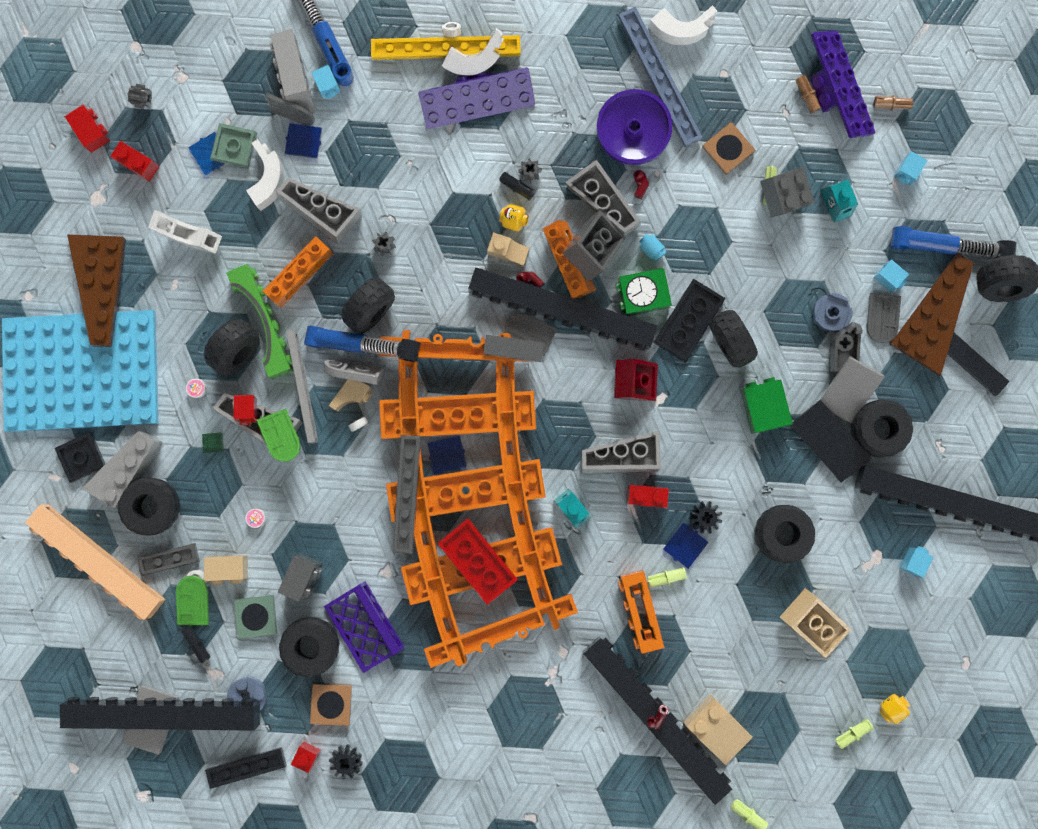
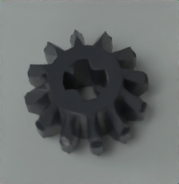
M701 501L700 508L694 505L693 508L697 512L689 513V515L695 516V519L689 520L690 523L696 522L693 529L697 530L700 527V533L704 534L705 530L711 534V526L718 530L719 527L715 523H722L721 519H717V516H721L722 512H715L718 509V505L711 508L712 502L710 501L707 502L706 506ZM705 512L706 514L710 515V518L707 519V523L705 520H702V517L704 516Z
M347 744L345 749L340 745L338 751L333 750V757L329 759V762L333 764L330 770H337L334 774L335 777L342 774V780L347 775L351 779L354 777V773L358 774L360 772L359 766H362L363 761L358 760L362 757L361 753L355 754L357 747L350 750V744ZM345 759L349 760L347 765L343 764Z

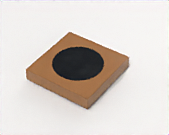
M732 122L702 146L725 175L756 151Z
M313 683L310 724L349 726L352 685Z

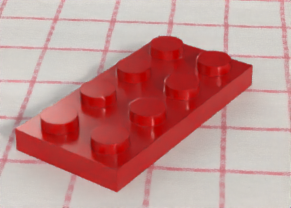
M468 518L437 543L487 605L518 580Z

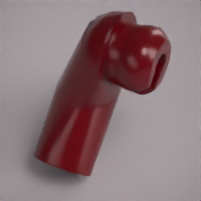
M636 170L633 177L638 188L634 196L642 200L649 187V181L643 171Z
M533 271L520 272L516 276V280L533 284L539 288L545 285Z
M661 705L655 718H648L647 726L654 728V730L660 728L669 712V708L666 705Z

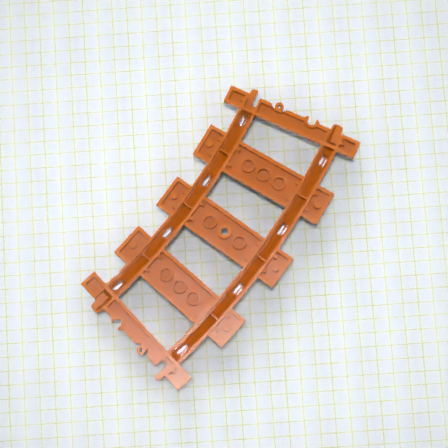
M404 330L402 337H380V339L395 342L402 341V339L411 340V331ZM501 333L499 335L500 337L511 338L509 333ZM436 334L433 337L434 342H431L429 338H415V341L421 342L418 358L496 361V393L418 398V362L399 359V399L379 400L381 439L401 438V435L427 437L499 432L502 465L424 477L420 445L414 531L420 562L402 566L401 571L410 605L430 600L442 642L424 648L430 668L454 659L457 666L467 663V654L475 651L483 652L481 647L483 643H489L493 649L496 643L514 637L517 631L520 638H526L528 635L526 628L533 630L545 625L541 616L545 613H548L554 630L560 627L558 620L578 613L572 594L555 600L552 598L544 570L562 565L552 527L533 532L527 500L546 498L540 459L521 462L517 431L536 430L534 391L515 392L514 361H532L484 355L485 339L481 337V342L478 345L472 343L471 336L467 340L447 339L442 343L443 337L440 334ZM379 354L380 357H396V356H393V355L390 356V355ZM398 482L386 484L391 522H395ZM464 487L469 488L470 492L468 494H463L462 489ZM509 503L515 537L489 544L516 577L526 575L535 607L460 635L448 595L474 588L447 555L438 557L430 516Z

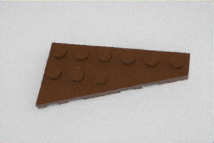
M67 234L90 345L93 347H112L126 239L122 236Z
M959 253L954 256L890 344L939 377L943 371L974 262Z

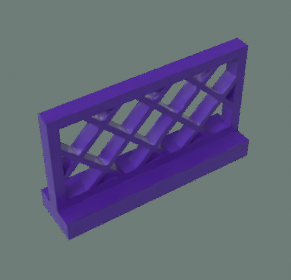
M366 581L324 606L363 673L405 648ZM355 593L358 598L357 606L348 603L349 595ZM334 604L343 605L341 615L335 614L331 606ZM346 607L356 609L354 619L345 617ZM359 610L367 613V622L357 620ZM344 620L353 622L351 632L344 630L342 627ZM356 623L366 626L364 635L354 633ZM369 627L375 628L378 631L377 639L367 637ZM353 637L363 639L361 649L354 647L352 644ZM366 640L376 643L374 652L364 650ZM379 644L386 645L390 653L386 655L378 654ZM363 653L373 656L372 662L368 666H365L362 661Z

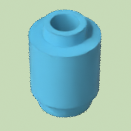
M646 234L639 241L641 243L639 248L650 260L653 259L657 262L666 254L665 246L654 234L650 236Z

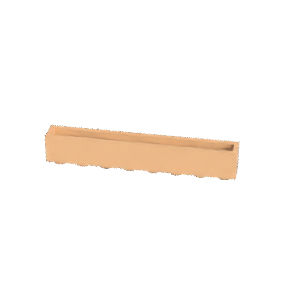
M48 504L39 505L25 522L30 527L29 530L32 533L42 536L48 546L58 549L59 554L63 558L74 562L75 568L85 571L91 581L101 584L107 594L117 597L119 599L118 602L122 606L133 610L134 616L138 619L146 620L151 618L165 601L161 595Z

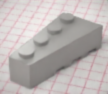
M289 29L271 34L272 43H269L272 54H275L276 57L273 58L276 70L279 69V73L276 75L279 84L283 86V89H280L283 100L299 105L310 113H315L316 108L311 99L312 93L307 82V75L302 64L301 53L293 30Z
M597 160L565 182L567 188L594 211L599 212L601 210L624 236H627L641 226V221Z
M289 177L276 191L281 202L337 244L343 240L362 217L360 208L350 206L342 200H336L326 193L311 189L310 186Z
M224 393L213 409L266 445L258 422H251V425H240L239 422L234 420V396ZM257 405V420L278 411ZM290 417L297 432L302 422L298 418Z
M138 431L94 475L82 490L109 506L118 508V502L123 491L131 482L141 479L162 442L148 433Z
M659 431L585 449L581 452V473L659 472L661 469Z

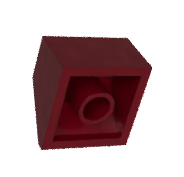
M638 359L616 360L614 398L656 401L658 363Z

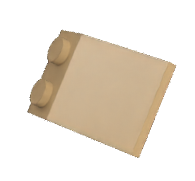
M806 588L780 616L787 625L825 658L852 630Z
M711 694L683 721L686 727L725 765L752 738Z

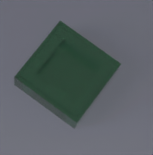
M222 432L202 434L203 453L224 452Z

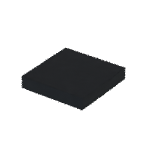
M88 432L54 448L69 483L99 471L106 464L92 432Z

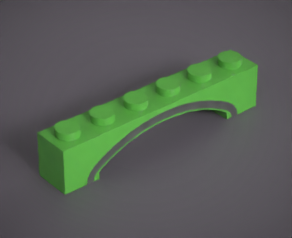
M245 264L226 272L232 289L237 293L242 292L253 303L262 319L267 343L265 359H262V363L268 377L276 379L294 371L291 355H287L285 350L287 348L285 339L283 337L280 338L278 333L280 330L279 324L271 316V313H273L272 307L269 302L266 303L264 296L266 294L263 292V286L258 284L257 279L259 275L256 269Z

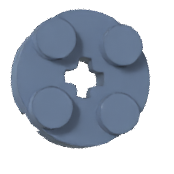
M837 293L824 295L814 304L812 312L813 322L824 331L836 332L841 330L852 319L853 311L850 308L849 301L846 297ZM834 308L837 316L830 317L828 310Z
M250 676L233 682L228 689L227 698L241 701L244 698L242 694L249 692V697L253 701H260L261 711L266 704L267 694L264 684L259 679Z

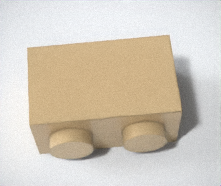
M248 555L204 558V581H211V585L223 584V580H230V584L242 583L243 579L248 578Z

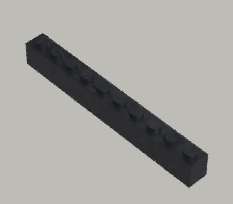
M477 267L474 269L468 287L473 297L479 299L486 297L489 298L490 302L498 305L500 303L508 304L507 307L510 309L518 310L520 308L526 310L525 313L532 316L539 314L544 316L543 319L554 322L557 320L562 322L563 326L569 328L573 326L579 327L580 331L584 333H598V337L607 340L610 337L616 339V342L622 345L629 343L635 345L634 348L640 351L651 348L658 326Z
M867 465L859 468L854 488L859 489L861 494L871 496L874 493L879 495L878 498L890 501L892 498L898 500L897 504L909 506V504L916 505L918 510L928 512V509H931L939 516L947 517V514L954 516L953 519L966 522L967 519L973 521L972 525L985 527V525L992 526L991 530L1003 533L1006 530L1010 532L1011 536L1022 538L1024 535L1029 537V541L1038 543V513Z
M598 636L582 651L583 654L712 803L716 805L733 790L729 785L731 780L724 772L720 774L716 770L718 765L711 757L707 759L702 754L705 750L698 742L694 744L689 739L691 734L686 728L680 729L676 724L678 719L672 712L667 714L660 728L654 730V728L647 726L648 718H655L659 707L664 705V703L658 697L656 699L653 698L650 694L652 690L645 682L643 684L639 682L637 672L632 667L630 669L624 664L626 660L619 652L615 654L612 651L613 645L606 637L602 639Z
M70 697L67 701L60 704V728L254 731L260 725V701H253L250 698L242 699L241 701H234L232 698L222 699V701H214V698L195 701V698H185L183 700L165 698L164 700H157V698L150 697L144 700H137L136 697H130L125 700H118V697H109L106 700H99V697H89L87 699Z

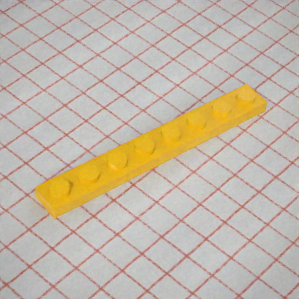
M520 35L501 36L504 38L499 49L496 47L494 49L500 53L499 57L521 56ZM491 36L371 39L372 60L446 58L451 47L463 54L475 55L484 50Z

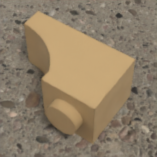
M493 233L487 252L488 256L524 267L530 248L513 241L509 237Z
M347 379L329 406L339 412L343 406L349 403L357 402L361 405L363 402L367 403L372 396V388L363 382Z

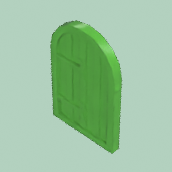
M285 408L258 419V425L272 457L281 462H288L296 458L301 446L287 409Z
M186 576L177 585V625H209L208 588L204 580L198 576Z

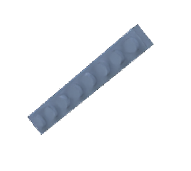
M636 6L620 13L618 18L658 97L667 106L671 114L672 124L684 147H687L702 140V135Z

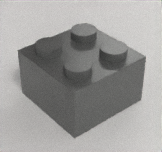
M804 166L760 181L770 217L783 215L814 204Z
M304 554L294 555L278 593L298 602L311 597L315 586H313L314 581L320 578L323 568H321L322 562Z

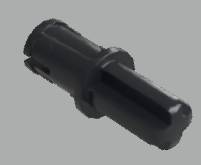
M503 172L499 178V181L512 189L513 193L517 192L529 201L535 193V190L522 183L521 179L518 180L507 172Z
M192 625L181 631L190 645L189 649L193 650L200 663H204L211 658L202 643L203 639L200 640Z

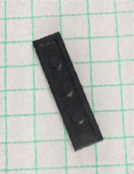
M955 332L953 333L947 354L991 394L997 396L1010 381Z
M279 747L207 768L205 772L209 788L213 789L285 768L287 764L283 749Z

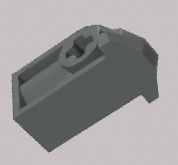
M851 322L832 337L830 342L829 371L839 372L849 356L860 361L861 334H863L860 324ZM843 341L845 345H840L839 342Z

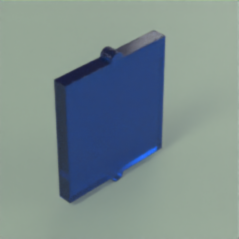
M289 123L288 135L285 137V154L318 159L319 146L322 145L320 141L322 128Z
M215 132L205 138H200V141L188 147L205 176L216 169L219 170L225 164L210 159L216 138Z
M460 436L427 443L430 453L429 460H431L434 474L467 467L464 456L465 450L462 447Z
M682 523L663 550L670 554L674 561L680 562L689 569L709 542L701 537L698 531H694L685 523Z

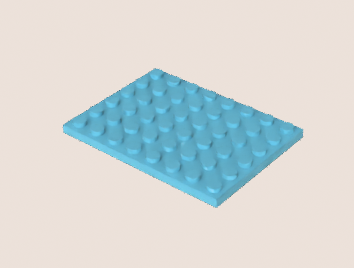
M156 311L116 312L112 347H93L90 345L84 314L2 318L4 432L159 424Z

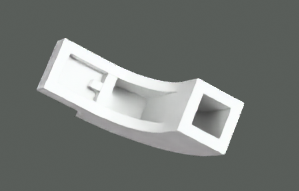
M711 6L696 20L682 22L675 19L664 8L650 20L648 28L658 38L673 45L693 44L706 36L709 27L716 21L717 10Z
M496 28L484 50L475 55H466L451 47L442 63V67L459 75H475L487 70L500 56V53L494 49L495 47L499 49L504 40L501 37L502 31Z
M257 139L252 142V145L263 160L264 174L257 184L246 191L258 209L262 211L278 197L276 191L284 183V168L275 151L271 152L265 143L261 144Z
M154 210L148 229L168 239L216 254L222 238L221 235L206 228L186 224Z

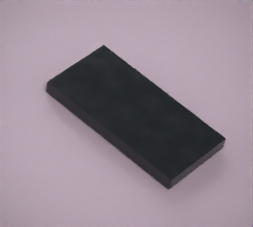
M693 278L653 343L686 363L708 328L711 318L716 315L726 298Z
M820 399L791 424L841 483L872 459Z

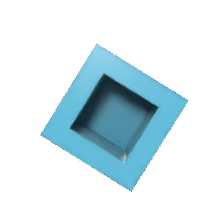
M329 65L311 72L323 99L333 98L337 93L341 92Z
M911 151L904 157L894 176L901 183L911 185L917 180L928 160Z
M891 259L883 265L873 278L892 292L895 289L900 290L907 281L905 279L909 274Z
M909 547L900 568L916 577L924 578L934 557L929 555V551L923 547Z

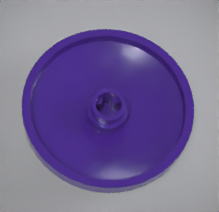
M628 89L613 95L604 103L598 115L596 132L601 147L612 159L627 165H641L653 161L663 153L670 141L673 125L671 114L659 97L645 90Z

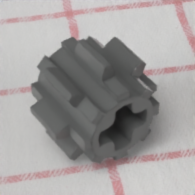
M137 83L136 86L129 87L127 93L128 102L136 108L144 109V106L149 107L152 100V91L146 88L145 85Z
M529 158L527 162H521L522 167L518 169V173L523 175L522 181L527 179L532 183L533 179L539 180L538 174L542 172V168L538 166V160L533 162Z
M387 232L383 233V235L377 233V239L372 240L376 244L373 248L374 251H380L381 256L385 255V253L391 255V249L396 248V245L393 244L395 238L393 236L388 237ZM385 241L387 246L384 247L381 242Z

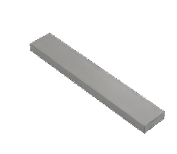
M293 329L286 330L307 442L310 444L318 443L298 333Z

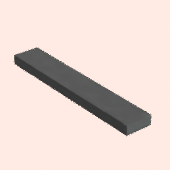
M401 435L393 553L413 554L421 436Z

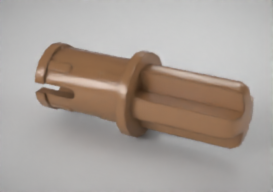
M803 75L797 78L796 84L802 94L801 99H804L810 111L809 113L811 114L821 109L814 94L815 90H812L807 77Z
M892 95V97L875 96L873 108H886L891 111L894 108L912 109L913 99L896 98L895 95Z

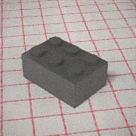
M600 210L585 221L563 254L589 281L605 270L626 237Z

